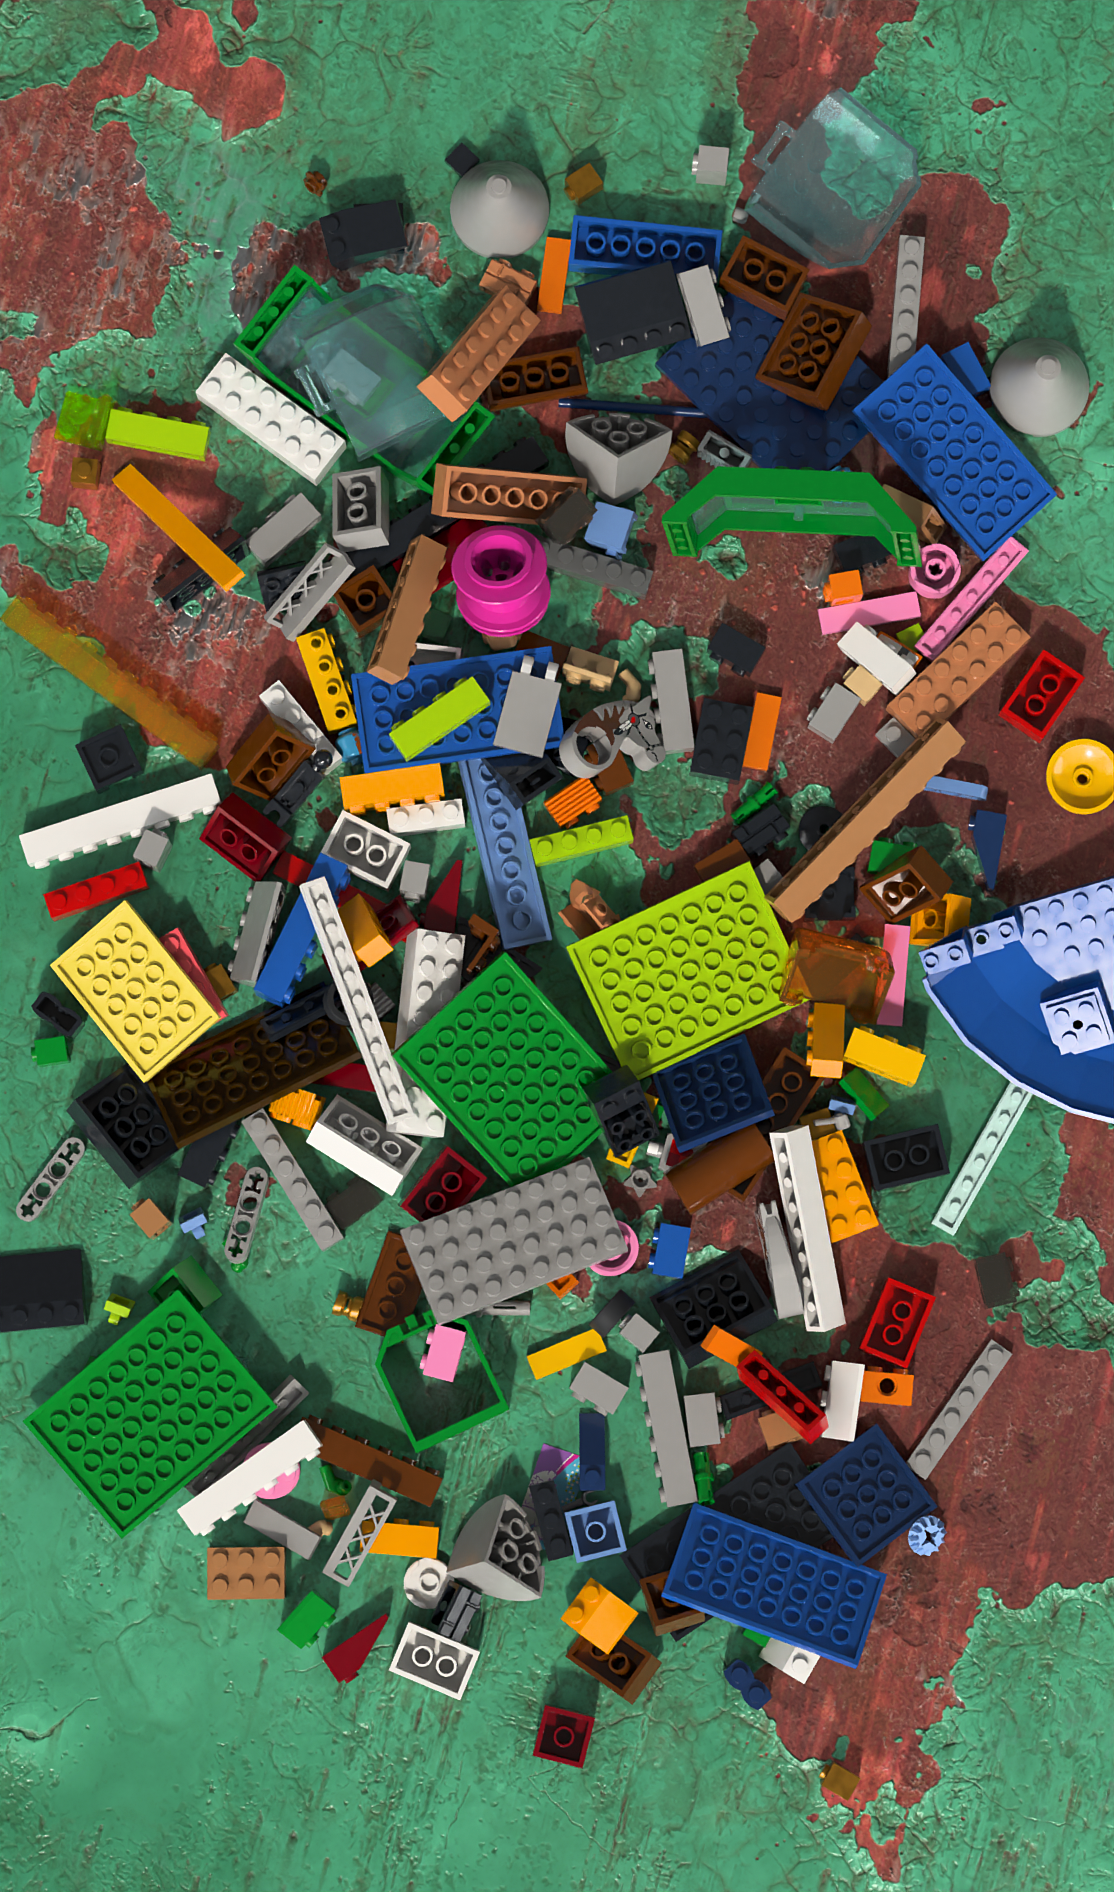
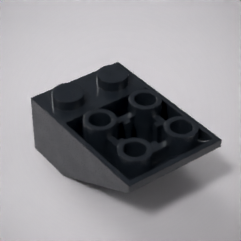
M545 752L543 758L525 753L481 758V761L515 810H518L563 778Z
M628 1065L582 1088L615 1158L660 1135L640 1082Z

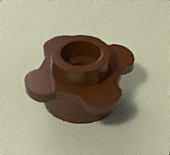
M318 171L306 172L307 177L303 179L305 187L310 193L321 197L323 195L322 191L327 186L326 179Z

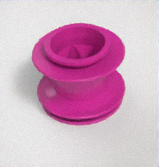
M495 525L473 532L461 542L453 555L452 575L457 585L456 602L458 608L470 626L489 636L511 637L530 630L543 618L551 596V585L546 575L547 556L540 541L524 529L508 525Z

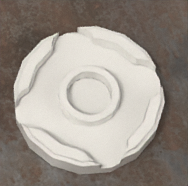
M423 1558L415 1561L408 1568L404 1577V1590L407 1598L414 1605L423 1609L436 1608L449 1579L454 1581V1577L446 1573L448 1566L436 1558Z

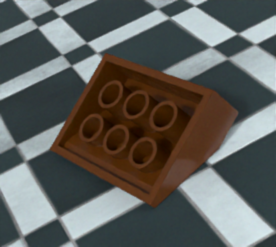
M800 292L755 378L806 405L828 411L872 325L861 311Z

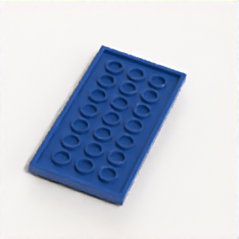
M928 344L923 345L851 410L981 561H985L1057 495Z
M551 646L410 666L407 677L393 685L368 672L351 674L365 774L521 753L493 745L512 671L520 673L523 658L526 655L534 657L530 676L545 679L548 663L553 662ZM473 676L490 700V706L406 762L389 737V733L392 732L391 727L401 720L406 722L413 717L412 713L419 707L425 706L427 708L433 704L432 699L441 692L445 691L447 694L455 689L453 685L460 679L466 677L468 680ZM559 697L545 749L559 748L564 736Z
M694 1503L661 1597L856 1669L887 1574L863 1565L857 1567L853 1561Z

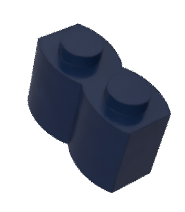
M735 1658L723 1669L726 1680L735 1689L740 1690L745 1702L753 1709L759 1710L772 1698L765 1684L759 1679L754 1678L753 1672L742 1660Z

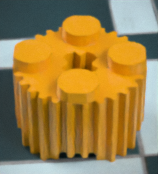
M298 1089L272 1102L268 1110L270 1111L269 1117L290 1123L291 1119H293L292 1125L312 1131L317 1120L320 1118L326 1098Z

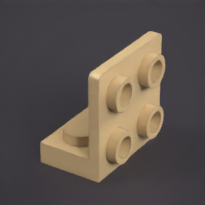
M571 646L567 661L562 667V676L566 677V681L569 683L580 685L582 682L590 685V689L604 693V690L610 691L619 661Z

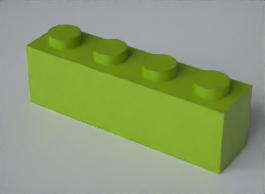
M118 407V410L111 409L105 438L109 444L205 461L211 431L209 427H206V423L200 421H192L191 424L181 422L182 419L174 416H167V419L158 418L157 414L144 411L142 414L133 413L132 409Z
M473 676L468 680L466 677L460 679L453 685L455 689L447 694L445 691L441 692L432 699L433 704L427 708L425 706L419 707L412 713L413 717L406 722L401 720L391 727L392 732L389 733V737L406 762L490 706V700Z
M628 815L530 839L529 843L535 867L537 868L632 844L634 839Z

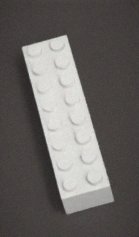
M415 929L407 935L394 1051L459 992L465 935L425 929ZM393 1059L414 1116L388 1125L387 1122L386 1132L431 1138L444 1137L445 1114Z

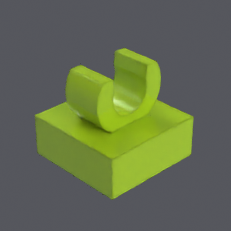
M112 1293L104 1307V1310L111 1312L108 1322L118 1325L122 1317L128 1318L136 1302Z

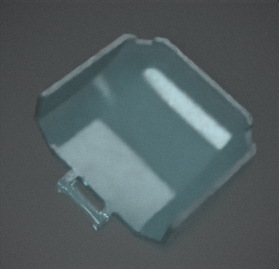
M839 87L830 91L814 107L796 131L784 121L780 120L775 126L776 131L759 154H755L751 159L755 166L766 173L751 192L744 208L746 212L795 251L828 269L865 264L921 186V177L918 176L916 162L918 159L917 149L843 88ZM783 136H787L790 140L774 162L770 164L767 158Z
M374 284L341 296L289 322L291 332L296 334L311 362L295 370L294 374L297 379L301 380L315 407L313 411L316 417L336 410L355 449L358 462L447 418L416 387L440 359L443 352L412 294L382 284ZM317 373L330 402L324 404L309 374Z

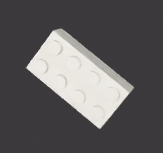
M338 1094L317 1120L306 1141L391 1196L408 1175L423 1150L422 1147L399 1133L386 1132V1125Z

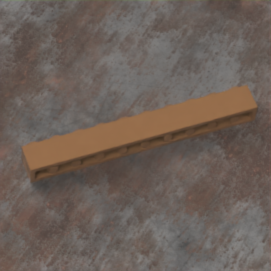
M937 717L764 896L766 901L782 918L791 923L801 918L805 913V909L822 896V891L839 878L840 873L846 866L855 862L857 855L873 843L875 836L891 824L893 817L898 812L903 811L909 805V801L917 793L925 789L927 782L943 770L944 764L961 751V747L966 742L947 720Z

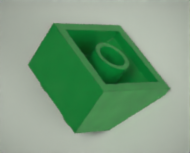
M192 1255L173 1267L147 1291L159 1306L180 1289L200 1314L222 1296V1293Z
M313 1589L277 1630L300 1649L305 1645L310 1648L319 1638L316 1634L322 1626L327 1629L337 1618L333 1615L337 1609Z

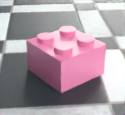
M437 1324L435 1329L430 1328L426 1342L430 1344L429 1353H423L420 1369H424L423 1375L454 1383L467 1333L441 1325L438 1326Z

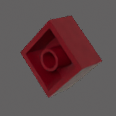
M545 1703L532 1756L583 1769L595 1716Z

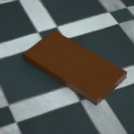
M388 1230L355 1325L357 1328L385 1337L387 1330L405 1323L404 1318L414 1313L422 1290L421 1283L401 1234Z

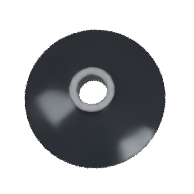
M818 806L810 809L802 817L799 824V838L803 846L809 851L824 835L820 832L819 828L822 825H826L830 829L843 814L829 806Z

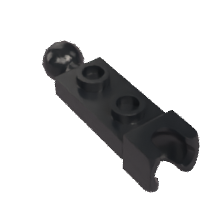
M325 749L318 750L313 757L314 763L308 759L305 760L278 794L264 808L263 813L265 815L274 810L280 813V819L277 822L278 827H284L289 823L299 808L326 777L320 770L331 766L333 756L330 751Z

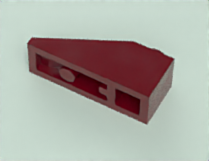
M462 860L455 862L427 905L426 913H421L420 928L455 934L463 866Z
M387 1613L322 1657L338 1683L344 1680L347 1684L359 1676L357 1670L362 1667L388 1621L389 1615Z

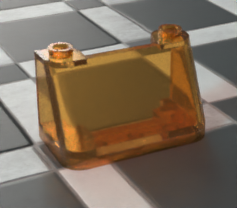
M797 928L791 941L778 994L779 1001L789 1006H795L796 1004H801L803 998L822 1003L845 1005L846 1009H850V1013L856 1022L876 1025L895 974L891 955L885 949L806 928Z

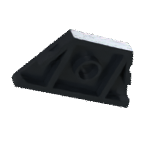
M460 916L457 934L465 935L461 977L470 982L478 974L474 973L472 977L469 976L467 968L487 939L485 938L484 941H481L472 935L468 920ZM501 944L493 954L491 952L485 957L487 962L485 967L503 952ZM514 949L503 950L529 979L540 973L543 969Z

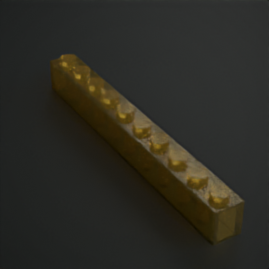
M17 595L0 618L4 625L202 771L220 748L216 742L218 738L208 730H205L203 733L196 727L198 723L191 717L185 715L183 718L176 713L178 708L171 702L165 700L163 703L157 699L158 693L147 685L143 688L137 684L138 678L126 670L122 673L116 668L118 664L107 655L102 658L96 653L98 649L87 640L83 644L76 638L78 634L70 627L65 626L63 629L56 624L58 619L48 611L43 614L36 609L38 604L31 598L26 596L23 599Z

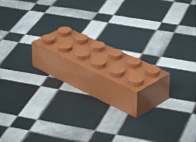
M505 285L490 297L416 387L451 422L455 421L472 406L541 320Z
M436 463L431 514L443 517L582 529L587 478Z
M994 602L887 705L886 711L916 739L937 717L948 720L1025 646L1031 637L997 602Z

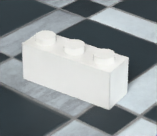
M856 622L837 645L844 654L858 665L863 666L897 696L917 674L912 667L914 662L905 654L899 656L895 653L894 650L896 648L886 639L880 641L876 637L877 632L868 624L863 627L860 623Z
M462 799L386 809L389 832L396 837L465 827Z

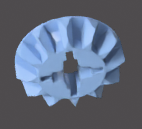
M931 1515L919 1518L909 1531L908 1542L911 1549L919 1555L928 1556L933 1551H939L938 1547L941 1543H945L943 1538L947 1533L944 1529V1523ZM924 1530L931 1533V1541L926 1540L927 1537Z

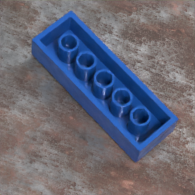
M574 215L568 271L613 276L670 259L675 277L678 273L708 265L709 269L712 268L714 270L717 280L722 230Z
M320 852L306 882L325 876L336 908H338L340 903L338 895L341 890L346 891L351 881V874L349 873L348 865ZM300 893L254 987L256 996L281 1008H284L286 1003L291 1004L296 993L294 985L297 980L302 981L307 971L305 963L308 958L312 959L318 948L316 942L318 935L302 893Z

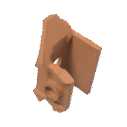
M576 879L571 884L570 905L562 909L558 914L579 940L621 921L619 914L615 915L600 897V891Z

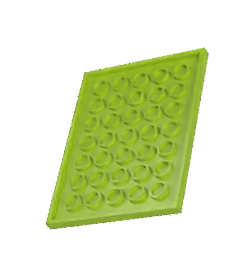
M750 861L742 863L618 921L605 929H601L565 946L620 1066L628 1065L638 1080L812 999L774 913L764 898L765 894Z

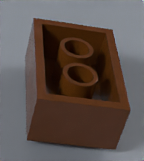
M743 235L720 278L718 287L785 321L808 277L810 269Z

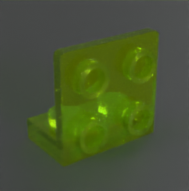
M67 391L54 438L59 441L102 451L106 439L110 412L115 406L113 398L102 395V399H97Z

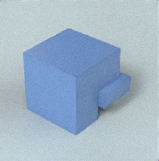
M597 501L584 539L592 549L604 552L608 557L621 561L623 554H626L627 549L625 547L633 523L637 521L638 516L630 509Z

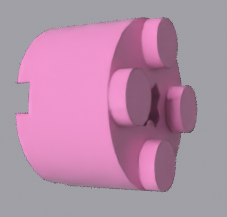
M931 544L921 548L922 567H909V583L923 597L932 599L942 598L953 590L959 579L961 567L957 555L951 548L942 544ZM937 567V574L935 576L930 574L931 570Z

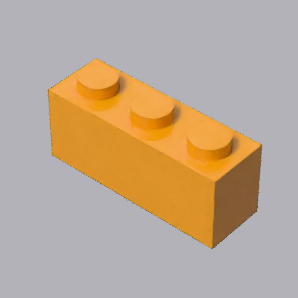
M357 894L337 909L355 959L358 962L363 960L370 968L394 950L373 908L360 894Z
M815 1002L813 1013H808L807 1027L812 1028V1031H808L807 1046H810L811 1050H807L806 1065L811 1066L810 1076L841 1078L844 1055L845 1005Z
M369 1518L368 1521H362L363 1534L375 1530L373 1518ZM394 1518L393 1523H384L368 1553L437 1558L440 1527H434L435 1522L419 1520V1525H409V1519ZM370 1537L365 1538L366 1544L368 1543ZM360 1541V1552H363L364 1549Z

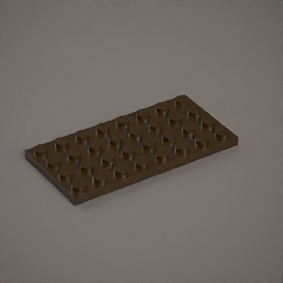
M323 981L295 995L291 1004L326 986L325 982ZM275 1005L181 1052L147 1081L178 1149L362 1058L347 1026L335 1023L325 1014L271 1043L260 1020L283 1009Z

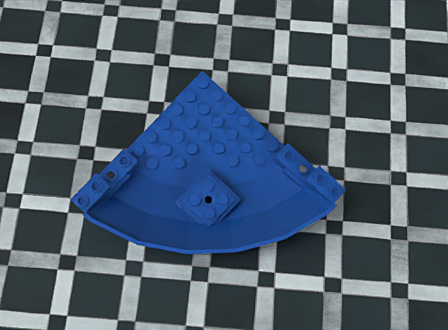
M1114 875L1013 905L992 914L989 921L959 928L919 951L926 972V976L922 978L926 992L967 1047L1013 1084L1070 1113L1114 1124ZM984 935L986 941H978L977 936ZM1075 1020H1080L1083 1023V1026L1080 1028L1074 1027L1073 1022Z

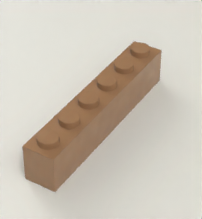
M422 534L410 541L366 672L391 685L407 677L410 666H408L410 658L417 649V644H415L417 637L424 628V616L432 604L430 600L431 594L439 583L438 573L446 562L444 555L447 547Z

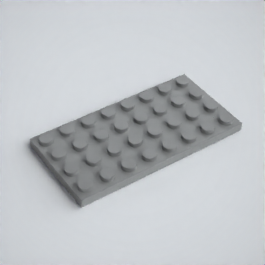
M590 1157L400 1230L438 1326L628 1252V1247Z

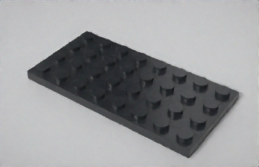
M790 1442L713 1493L715 1503L705 1506L815 1548L833 1538L828 1528L795 1485L810 1472ZM691 1508L619 1555L640 1588V1579L671 1569ZM705 1613L704 1622L672 1631L670 1634L677 1642L714 1616Z

